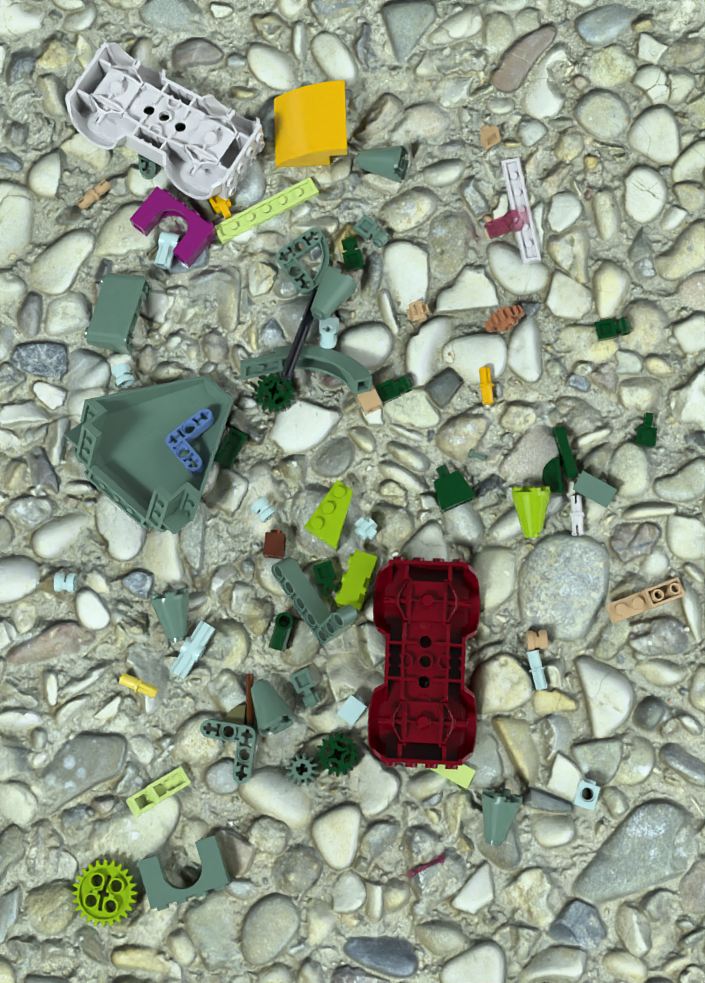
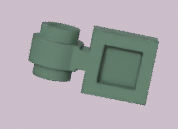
M365 214L353 227V231L368 241L373 237L372 243L378 248L384 247L389 241V234L382 229L378 231L379 224Z
M305 668L290 675L289 677L297 694L304 692L305 696L301 698L306 708L318 705L317 703L320 702L316 690L310 691L311 688L315 687V684L308 669Z

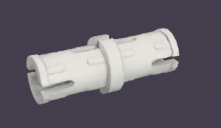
M574 495L570 496L571 513H569V518L572 522L571 535L577 536L578 528L580 536L584 535L583 518L585 514L582 512V496L576 495V503Z

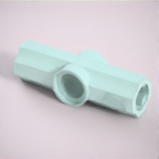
M201 620L191 637H188L183 643L180 654L170 671L185 679L194 663L198 662L206 649L205 646L216 629Z

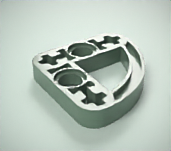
M318 228L307 230L281 248L276 254L278 265L302 295H310L313 289L318 288L323 272L329 267L330 263L327 241ZM312 234H314L315 236L318 235V236H317L318 239H317V240H315L314 238L311 239V235H312ZM298 243H301L305 246L304 250L301 252H298L294 249L295 245ZM320 245L322 261L318 273L312 280L298 260ZM281 255L287 256L288 260H281ZM298 268L300 274L292 276L290 274L291 269ZM302 278L305 284H309V289L303 288L300 281Z

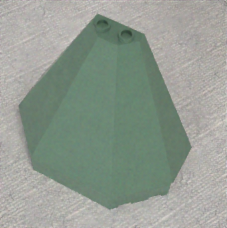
M207 375L85 399L81 423L65 434V437L74 445L75 448L72 451L78 462L84 464L86 478L140 527L144 529L153 527L155 531L160 532L169 530L172 534H176L190 521H193L234 399ZM209 409L215 418L214 424L188 443L205 464V469L201 474L192 475L170 450L165 439L169 433L199 410ZM188 427L186 433L193 432L195 427ZM184 450L181 453V457H186L190 451ZM193 460L190 462L193 467L196 468L198 466Z

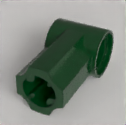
M282 612L277 615L269 648L285 652L291 629L294 625V618L289 613ZM283 616H288L290 619V623L286 627L280 625V619Z

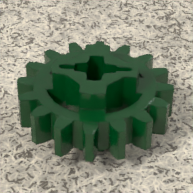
M271 373L269 378L264 375V381L258 380L259 387L254 388L255 392H257L254 397L259 399L257 405H262L263 411L268 408L269 414H272L273 410H276L277 414L280 413L279 409L287 411L285 406H292L290 400H295V396L291 394L295 392V389L291 387L293 385L292 381L287 382V380H283L280 373H277L276 377ZM281 384L286 387L287 391L281 389ZM277 388L278 394L276 393L275 396L272 397L271 393H274ZM262 395L268 397V403L263 399Z
M336 733L335 738L329 734V740L322 739L324 745H318L321 753H316V756L321 757V760L317 763L324 764L322 767L323 771L329 769L328 775H331L333 771L336 773V777H339L340 772L347 775V769L354 770L351 766L352 763L358 764L354 760L355 757L359 756V753L354 752L358 746H352L351 744L354 740L350 739L347 741L346 734L343 738H340L339 733ZM336 741L344 742L348 747H339ZM330 744V753L324 756L325 749ZM338 749L339 752L347 750V752L341 755V760L337 758L329 759V757L335 754L334 750ZM351 753V759L346 765L344 761L346 755ZM333 761L337 763L339 768L331 767L328 765V762Z

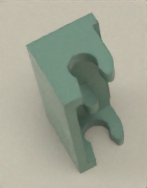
M582 471L573 487V490L605 508L608 507L617 489L585 471Z

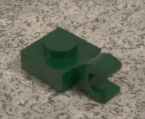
M646 412L643 416V426H637L636 446L653 448L656 446L657 428L652 427L654 413Z

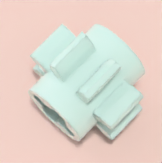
M368 516L365 519L360 517L354 524L357 527L354 532L363 540L367 537L371 540L377 534L375 529L378 525Z

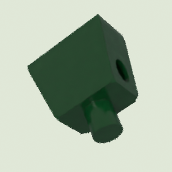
M446 464L436 468L439 479L434 480L433 486L441 514L475 499V493L458 470L450 473Z

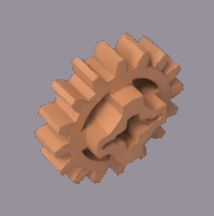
M520 305L504 306L490 315L491 318H488L484 325L490 333L493 331L505 332L519 323L518 320L525 313Z

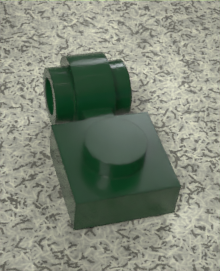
M344 237L345 239L341 240L343 251L347 250V252L342 253L346 272L364 269L361 250H355V248H358L356 237Z
M613 318L594 322L598 342L617 338V333L620 336L630 334L632 329L630 321L627 318H620L616 321L617 324H614Z
M403 375L397 379L398 383L396 384L392 378L376 385L383 404L401 397L399 390L403 391V393L412 391L414 383L411 377Z

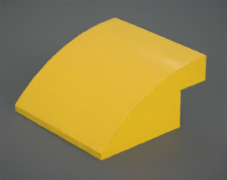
M344 80L303 86L274 99L276 168L330 165V156L347 155Z

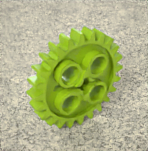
M104 859L102 865L101 861L97 860L96 867L90 863L88 864L89 870L82 869L84 876H76L80 882L73 884L78 889L72 892L73 895L77 896V899L73 900L72 903L79 904L75 911H83L80 918L88 916L86 923L93 919L94 926L101 922L102 927H105L107 921L110 926H113L115 923L114 919L120 923L122 922L121 915L125 918L129 916L126 910H134L130 904L137 902L133 895L138 894V891L133 890V887L138 884L131 882L135 877L134 875H127L130 871L129 868L124 871L122 870L123 863L116 866V860H113L109 865L108 859ZM96 875H100L103 879L100 886L94 882ZM108 875H111V880L107 886ZM115 880H119L122 883L120 891L115 890L113 887ZM106 889V892L109 893V895L104 897V894L101 893V890ZM90 895H94L97 899L95 906L90 905L88 901ZM103 897H104L103 904H102V911H99V906H100V904H101V902H102V899H103ZM109 900L116 903L115 911L108 909L107 904Z

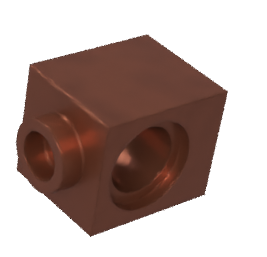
M272 529L271 532L265 533L263 551L265 558L284 559L286 535L281 530Z

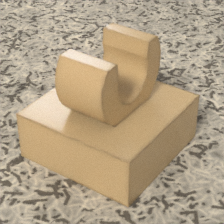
M485 124L480 127L482 131L479 133L481 145L485 150L501 142L499 128L496 125L489 128Z

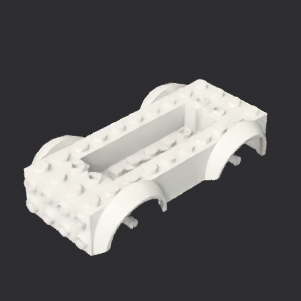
M104 42L102 47L97 49L95 57L86 65L84 73L77 78L75 86L67 92L65 97L71 121L77 131L87 141L101 149L110 150L121 145L164 167L168 178L181 192L199 200L218 196L227 201L229 196H233L238 182L244 179L246 170L254 164L255 156L263 150L265 145L259 118L256 117V121L248 120L236 114L234 109L226 108L211 94L201 97L167 79L166 70L162 69V72H158L148 68L137 58L134 59L129 56L115 42ZM150 106L155 110L152 115H147L144 113V109ZM162 115H168L169 119L166 121H161L160 117ZM178 123H183L186 128L184 131L178 132L175 126Z

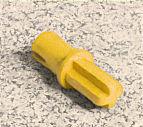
M481 367L479 368V388L482 394V404L490 405L494 403L492 391L494 384L491 382L490 368Z

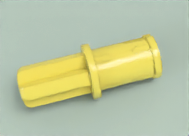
M125 672L119 680V684L133 689L135 693L140 692L152 698L158 693V687L144 682L142 678H135Z

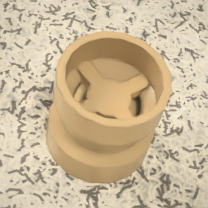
M546 629L539 630L538 632H525L528 651L535 648L548 649Z

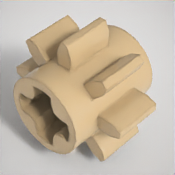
M422 301L410 303L409 309H406L408 320L413 319V323L427 320L426 315H429L428 305H423Z

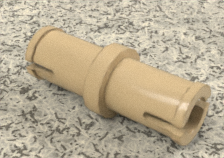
M103 179L93 189L90 188L88 193L81 199L77 200V205L84 211L93 202H98L100 197L111 189L110 184Z

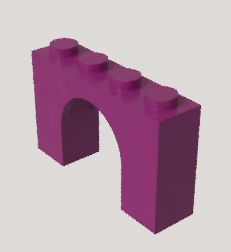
M157 186L129 220L134 228L147 237L155 226L166 217L177 216L184 219L188 223L187 233L173 249V254L176 259L190 268L217 235L214 228L215 225L209 220L205 221L200 218L201 215L194 209L189 210L182 200L174 199L168 190H162Z

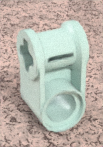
M328 317L326 320H320L319 333L321 334L319 342L322 348L331 349L336 346L337 334L339 333V318Z

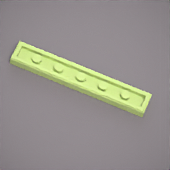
M311 177L215 225L216 234L221 243L224 244L319 195V191Z

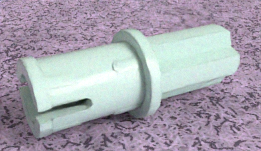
M539 650L527 652L531 668L529 672H532L536 689H546L547 682L543 671L545 667H542Z

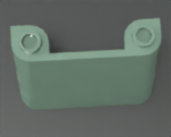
M107 273L101 279L102 287L89 327L85 329L84 338H86L89 345L131 355L134 346L130 345L135 337L133 333L142 303L146 301V295L150 296L152 285L148 277Z

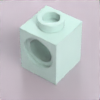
M350 695L337 712V715L351 726H354L367 709L364 705L366 701L358 695L355 697Z
M585 778L584 782L578 781L572 804L594 811L600 787L595 786L596 782ZM584 788L591 790V797L587 800L582 797V790Z

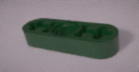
M564 426L552 427L553 435L566 478L578 477L577 468Z

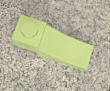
M180 766L129 797L126 803L135 818H138L190 785L191 782Z

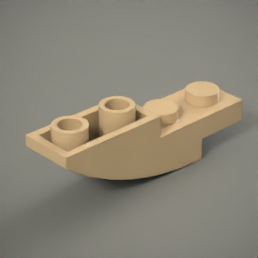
M677 577L605 605L612 624L669 603L686 594Z

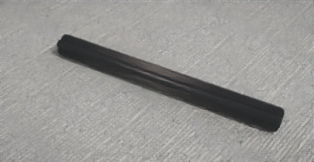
M316 288L311 293L281 373L283 380H291L314 317L312 316L311 306L317 292Z

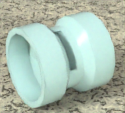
M121 363L111 369L116 377L118 388L128 387L135 383L134 376L130 373L129 363Z
M265 496L257 500L250 508L259 515L262 523L267 522L277 513V510L269 505V500Z
M56 572L54 590L58 592L63 590L76 592L77 574L69 573L65 575L62 572Z

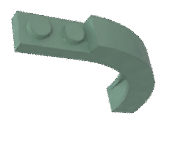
M292 345L273 348V353L241 360L240 374L242 379L245 380L282 371ZM309 345L303 346L295 370H312L335 377L344 383L353 395L372 391V375L355 359L332 349Z

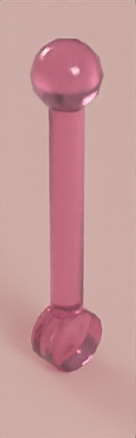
M439 855L436 860L414 871H408L407 877L411 879L415 874L437 863H444L445 857Z

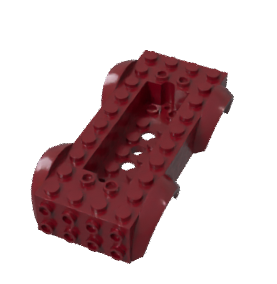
M395 556L393 559H389V562L383 565L377 574L373 594V622L375 629L386 636L384 684L374 689L370 699L368 742L372 753L381 759V762H385V766L397 767V763H405V767L417 768V764H425V768L438 769V765H445V769L457 770L458 766H462L474 753L477 734V708L473 692L465 687L466 640L473 637L478 631L480 586L476 571L469 563H465L464 559H452V562H444L445 559L433 558V561H425V558L422 557L405 560V557ZM424 636L429 637L432 641L428 648L420 645V639ZM423 656H427L431 660L430 666L426 668L419 664V659ZM426 676L430 679V685L427 688L419 686L418 680L420 677Z

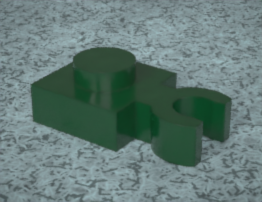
M331 560L314 565L313 570L318 585L324 584V596L328 597V588H333L335 594H337L338 589L332 583L337 578Z

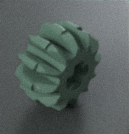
M296 753L297 761L289 758L293 765L285 766L286 769H292V772H288L286 776L294 775L290 781L291 783L299 779V787L302 786V780H304L306 786H309L308 778L312 781L316 780L311 774H319L318 770H313V767L319 764L317 762L310 763L314 756H310L306 760L307 753H303L302 759H300L299 753ZM305 764V768H308V771L300 775V771L297 772V768Z

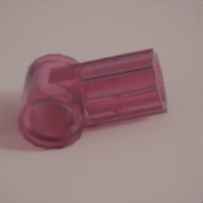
M510 210L504 216L485 223L489 238L493 239L511 231H520L524 227V220L517 211ZM518 218L516 223L510 224L512 219Z

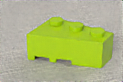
M337 480L304 526L306 532L336 552L353 499V490Z
M355 550L354 554H350L347 565L350 566L348 571L343 574L341 580L343 585L341 591L338 590L335 598L337 607L342 608L349 604L355 608L357 614H360L378 561L377 556Z

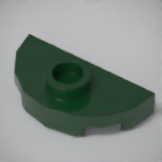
M556 457L546 463L542 471V481L544 486H550L552 493L563 495L560 458Z

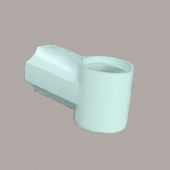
M166 231L161 232L158 242L159 249L154 262L155 266L165 270L171 268L174 258L173 249L181 241V235Z

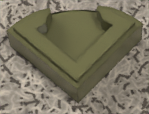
M246 705L233 708L227 714L225 721L245 724Z

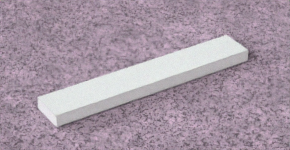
M519 158L502 160L501 168L522 265L541 262Z

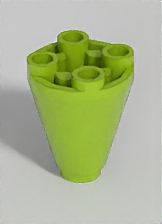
M550 486L512 487V498L524 538L540 537L551 495Z

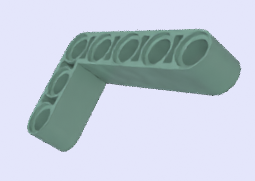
M287 557L272 565L271 571L275 579L321 644H326L340 636L357 620V612L349 604L331 614L293 558Z

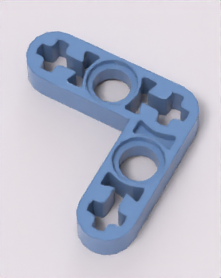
M209 409L199 410L169 433L165 439L167 446L192 475L201 474L205 469V464L188 443L214 424L215 418ZM188 427H195L193 432L186 433ZM184 450L190 451L186 457H181V453ZM192 460L198 465L196 468L190 463Z

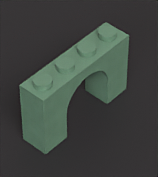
M217 835L195 842L202 864V872L199 880L191 887H177L168 880L160 854L137 861L151 909L157 908L158 911L169 908V903L176 901L178 905L189 901V896L196 895V898L207 895V890L215 888V891H220L227 888L226 884L230 883L231 880Z

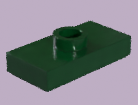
M231 427L213 461L231 469L247 441L248 435Z

